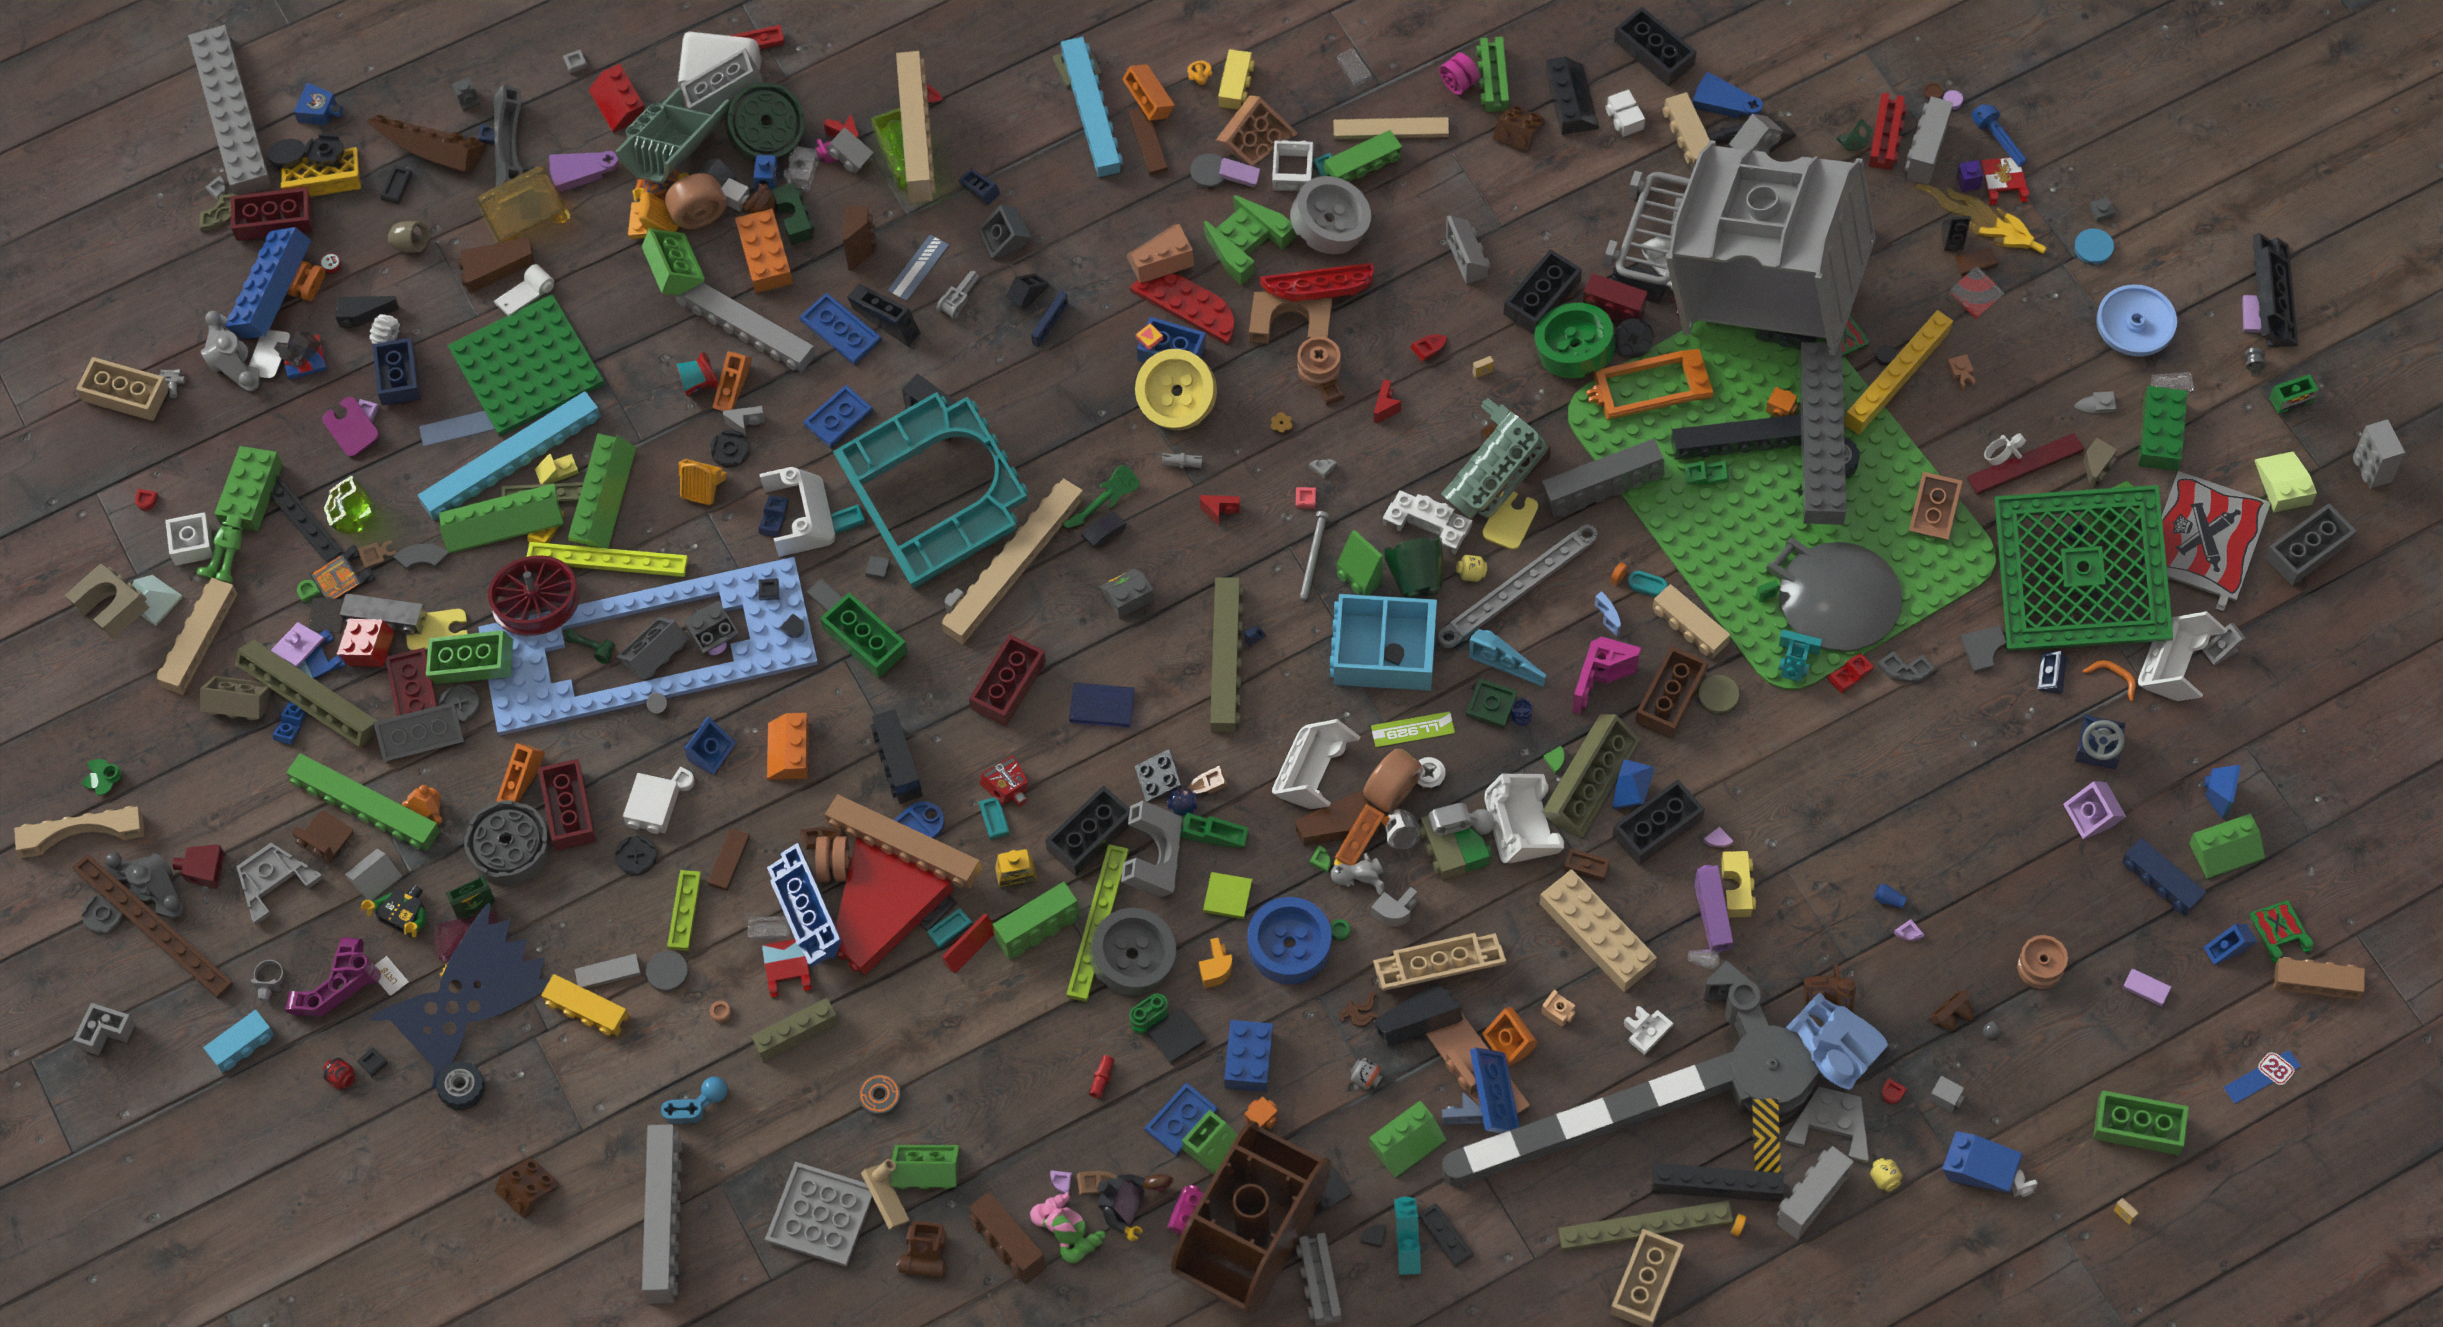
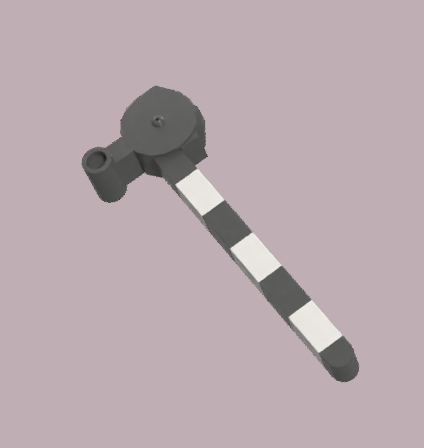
M1739 980L1729 989L1724 1012L1726 1020L1736 1028L1741 1039L1734 1051L1454 1150L1443 1159L1442 1176L1444 1181L1450 1186H1463L1729 1090L1738 1111L1747 1108L1753 1112L1752 1099L1778 1098L1779 1115L1786 1114L1804 1103L1816 1084L1819 1071L1815 1067L1808 1049L1803 1045L1800 1036L1786 1028L1768 1025L1759 1004L1761 994L1757 985L1748 980Z

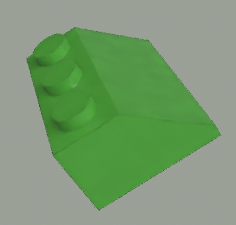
M2251 814L2195 832L2189 842L2207 879L2265 859L2260 831Z
M1421 1101L1369 1137V1147L1395 1178L1446 1142V1138L1434 1116Z
M895 1145L892 1160L895 1162L896 1168L891 1172L892 1187L907 1189L909 1187H919L921 1189L941 1187L942 1189H950L957 1186L959 1145Z

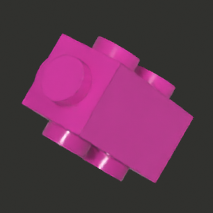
M1189 1185V1187L1186 1186L1181 1189L1167 1226L1168 1230L1180 1235L1182 1234L1204 1194L1199 1187Z

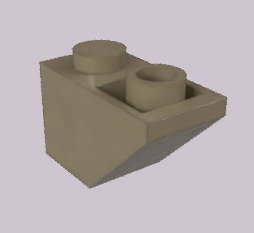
M2096 438L2088 448L2083 460L2091 487H2094L2097 482L2101 483L2107 474L2105 472L2107 468L2111 469L2117 461V458H2115L2117 449L2099 438Z

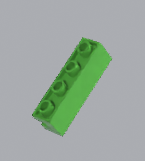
M1495 37V43H1488V38H1480V46H1476V54L1481 59L1478 62V71L1482 73L1479 86L1484 91V93H1481V105H1485V112L1506 111L1509 108L1503 37Z
M1388 130L1326 159L1323 171L1326 176L1331 175L1332 177L1350 182L1357 177L1365 176L1372 170L1380 169L1389 162L1397 161L1401 157L1402 146L1392 131Z

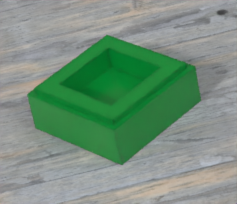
M1774 580L1757 587L1756 598L1759 602L1777 596L1779 588L1777 581Z

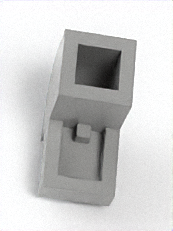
M1410 887L1398 902L1384 892L1372 905L1371 915L1387 926L1397 927L1406 924L1410 920L1411 910L1418 902L1417 891Z

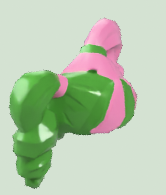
M1066 1192L1063 1195L1058 1194L1055 1197L1046 1199V1203L1035 1205L1030 1212V1217L1036 1226L1048 1228L1055 1234L1060 1242V1253L1063 1260L1068 1263H1077L1086 1254L1095 1251L1096 1246L1103 1243V1239L1106 1238V1232L1097 1231L1083 1238L1086 1224L1082 1217L1068 1207L1062 1208L1070 1199L1069 1193ZM1074 1244V1248L1070 1250L1069 1246Z

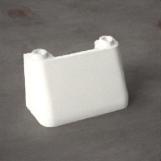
M697 32L685 33L678 88L682 90L681 85L744 48L747 49L757 69L760 70L762 59L758 43L750 38Z
M1501 774L1485 791V804L1487 811L1491 812L1495 819V826L1492 830L1499 856L1503 863H1516L1554 855L1564 849L1563 838L1559 833H1550L1546 816L1542 813L1544 808L1541 800L1548 793L1549 789L1544 774Z

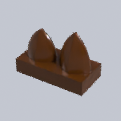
M1967 990L1957 991L1928 1017L1932 1024L1938 1023L1943 1028L1951 1031L1956 1030V1019L1953 1012L1966 1020L1972 1021L1973 1010L1968 1001L1971 995Z

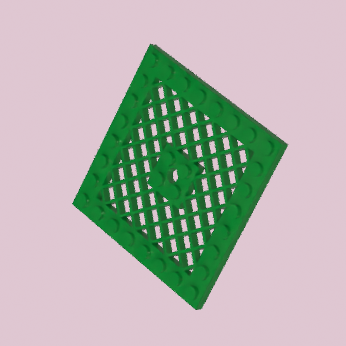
M2159 485L1995 496L2007 651L2173 641ZM2124 509L2121 514H2119L2118 512L2115 511V510ZM2094 511H2103V512H2102V513L2100 514V516H2099V515H2098L2097 513H2095ZM2129 511L2137 516L2132 523L2124 518ZM2076 512H2083L2079 517L2074 514ZM2108 512L2116 517L2111 524L2103 519ZM2053 514H2062V515H2061L2059 518H2057V517L2054 516ZM2087 514L2096 519L2090 526L2083 521ZM2033 515H2042L2038 520L2033 517ZM2067 515L2075 520L2070 527L2062 522ZM2046 517L2055 522L2050 528L2042 524ZM2026 518L2034 523L2029 530L2021 525ZM2140 520L2141 530L2135 526ZM2119 521L2127 526L2122 533L2114 528ZM2099 522L2107 528L2102 534L2094 529ZM2078 524L2086 529L2081 536L2073 531ZM2058 525L2065 530L2061 537L2052 532ZM2037 527L2045 532L2040 539L2032 533ZM2018 529L2024 533L2020 540L2018 536ZM2130 530L2138 535L2133 542L2126 537ZM2110 531L2118 537L2113 543L2105 538ZM2089 533L2098 538L2092 545L2084 539ZM2069 534L2076 539L2072 546L2064 541ZM2048 536L2056 541L2051 548L2043 542ZM2028 537L2036 542L2030 549L2023 544ZM2141 539L2143 541V550L2137 546ZM2121 540L2129 545L2124 552L2116 547ZM2100 542L2109 547L2104 553L2102 546H2097ZM2080 543H2082L2085 546L2081 548H2076ZM2060 544L2066 548L2061 549V556L2054 551ZM2039 545L2047 551L2042 557L2034 553ZM2020 548L2026 552V554L2021 559ZM2132 549L2140 554L2135 561L2127 555ZM2112 550L2120 556L2115 562L2106 557ZM2050 554L2058 560L2053 566L2045 561ZM2029 556L2037 561L2032 568L2025 563ZM2143 558L2145 562V569L2139 565V562ZM2123 559L2131 564L2126 571L2118 566ZM2104 562L2110 566L2106 572H2104ZM2061 563L2063 575L2056 570ZM2079 564H2086L2089 570L2080 572L2077 566ZM2040 565L2049 570L2043 577L2035 571ZM2021 567L2028 571L2023 578ZM2134 568L2142 573L2137 580L2129 575ZM2114 569L2121 574L2117 581L2108 576ZM2052 573L2060 579L2055 585L2046 580ZM2031 575L2039 580L2034 587L2026 582ZM2145 577L2147 588L2140 583ZM2125 578L2133 584L2128 590L2119 585ZM2105 580L2112 585L2107 592L2101 588L2105 587ZM2062 583L2064 584V590L2070 589L2066 594L2057 589ZM2042 584L2050 589L2045 596L2037 591ZM2023 586L2029 590L2025 596L2023 595ZM2136 587L2144 592L2139 599L2131 594ZM2082 588H2090L2086 593L2081 590ZM2115 588L2123 594L2118 601L2110 595ZM2094 590L2103 595L2097 602L2090 597ZM2074 591L2082 596L2077 603L2069 598ZM2053 593L2061 598L2056 605L2048 599ZM2032 594L2041 599L2036 606L2028 601ZM2147 596L2149 607L2142 603ZM2127 597L2135 603L2130 609L2121 604ZM2105 599L2114 604L2109 611L2101 606ZM2085 600L2093 605L2088 612L2080 607ZM2064 602L2072 606V609L2067 614L2059 608ZM2043 603L2052 608L2047 615L2039 610ZM2024 604L2031 609L2026 616ZM2138 606L2146 612L2141 618L2132 613ZM2117 607L2125 613L2120 620L2112 615ZM2096 609L2104 614L2099 621L2091 616ZM2076 610L2084 616L2079 622L2070 617ZM2055 611L2063 617L2058 624L2050 619ZM2034 613L2042 618L2037 625L2029 620ZM2128 617L2134 620L2124 622ZM2107 618L2113 621L2110 623H2104V621ZM2088 619V620L2091 621L2093 624H2083V623ZM2066 621L2072 624L2062 626ZM2045 622L2051 625L2049 627H2042Z

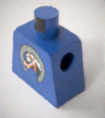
M306 83L294 114L298 123L327 125L331 116H342L343 106L337 105L332 92Z
M756 156L754 170L756 192L759 190L758 184L764 185L763 181L768 182L769 189L777 188L780 167L776 156Z

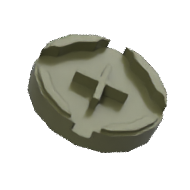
M1723 675L1710 676L1700 685L1698 691L1700 704L1705 710L1713 714L1728 713L1738 703L1739 689L1736 683L1729 677Z

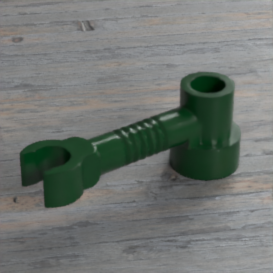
M568 628L564 635L567 636L565 638L567 642L579 643L595 649L596 652L593 656L598 662L602 664L609 662L615 647L612 641L606 639L602 644L581 636L572 629Z

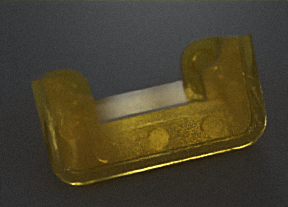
M543 166L536 167L483 193L477 199L481 217L497 243L517 240L518 234L550 218L553 223H564L567 219L571 218L554 182Z

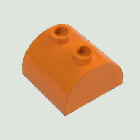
M1513 1007L1505 1008L1482 1033L1493 1051L1505 1053L1508 1066L1524 1059L1535 1049L1538 1043Z

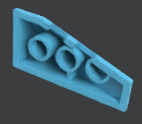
M1478 629L1471 636L1469 645L1470 659L1542 687L1545 686L1546 674L1493 632Z

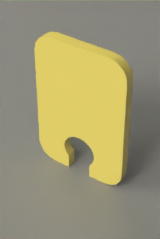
M1514 491L1492 517H1489L1483 529L1484 539L1510 550H1516L1520 547L1538 510L1537 501L1529 497L1525 500L1524 508L1521 510L1514 509L1511 503L1518 495Z
M452 609L427 613L426 620H421L423 626L421 635L406 634L408 649L412 651L425 647L427 651L429 638L468 634L467 630H462L458 633L449 631V627L453 623H467L465 612L462 609Z

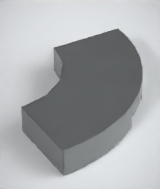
M415 544L400 550L393 555V558L408 571L418 565H430L437 568L450 556V553L437 545Z

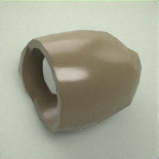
M400 221L395 223L390 229L388 243L401 252H421L428 244L431 233L428 226L420 221ZM415 226H418L422 232V238L419 243H412V234Z

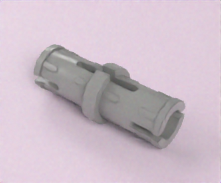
M1163 453L1162 466H1176L1180 469H1183V467L1201 468L1202 456L1184 455V453Z

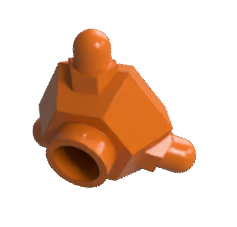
M421 785L409 794L407 800L402 803V806L436 822L437 825H440L443 821L439 811L440 794L434 788Z

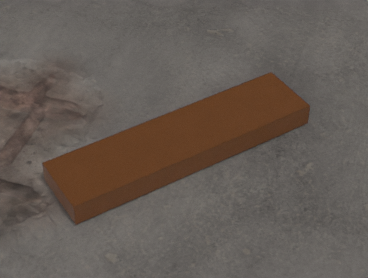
M1141 107L1128 110V115L1149 176L1168 171L1152 121H1149Z

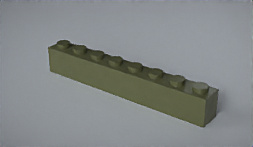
M1215 577L1211 732H1236V725H1240V712H1236V706H1240V694H1237V688H1241V676H1237V670H1241V658L1238 657V651L1242 652V639H1238V633H1242L1243 628L1242 621H1239V615H1243V603H1239V598L1243 597L1244 586L1240 585L1239 578Z
M252 640L237 650L236 666L358 747L375 737L376 731L373 722L377 721L376 719L256 640Z

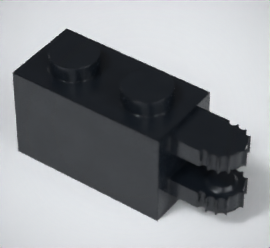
M1631 265L1630 268L1624 267L1628 270L1641 272L1653 276H1663L1634 265ZM1616 266L1613 268L1612 280L1647 291V301L1660 305L1667 283L1660 285L1624 277L1617 272Z

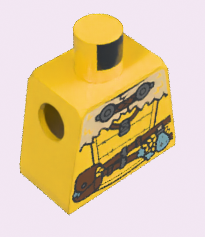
M1011 850L1008 853L998 855L995 869L999 887L1037 880L1035 863L1028 850Z

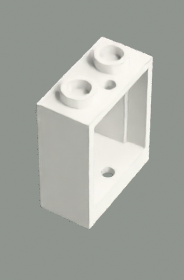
M1287 140L1274 142L1273 190L1300 191L1304 184L1312 179L1313 142ZM1279 156L1308 157L1307 174H1279Z

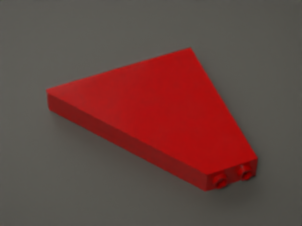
M856 837L836 923V929L842 940L836 955L841 960L845 958L849 962V967L855 973L859 971L865 976L925 916L954 891L951 882L947 878L940 879L930 870H921L911 861L909 863L902 861L896 854H887L882 851L881 847L876 845L870 846L863 839Z

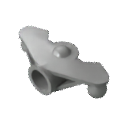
M209 311L205 317L206 322L209 324V334L205 348L201 350L204 360L214 373L221 371L246 391H255L260 385L259 369L246 366L244 361L248 356L247 346L225 327L228 321L226 317L216 311Z

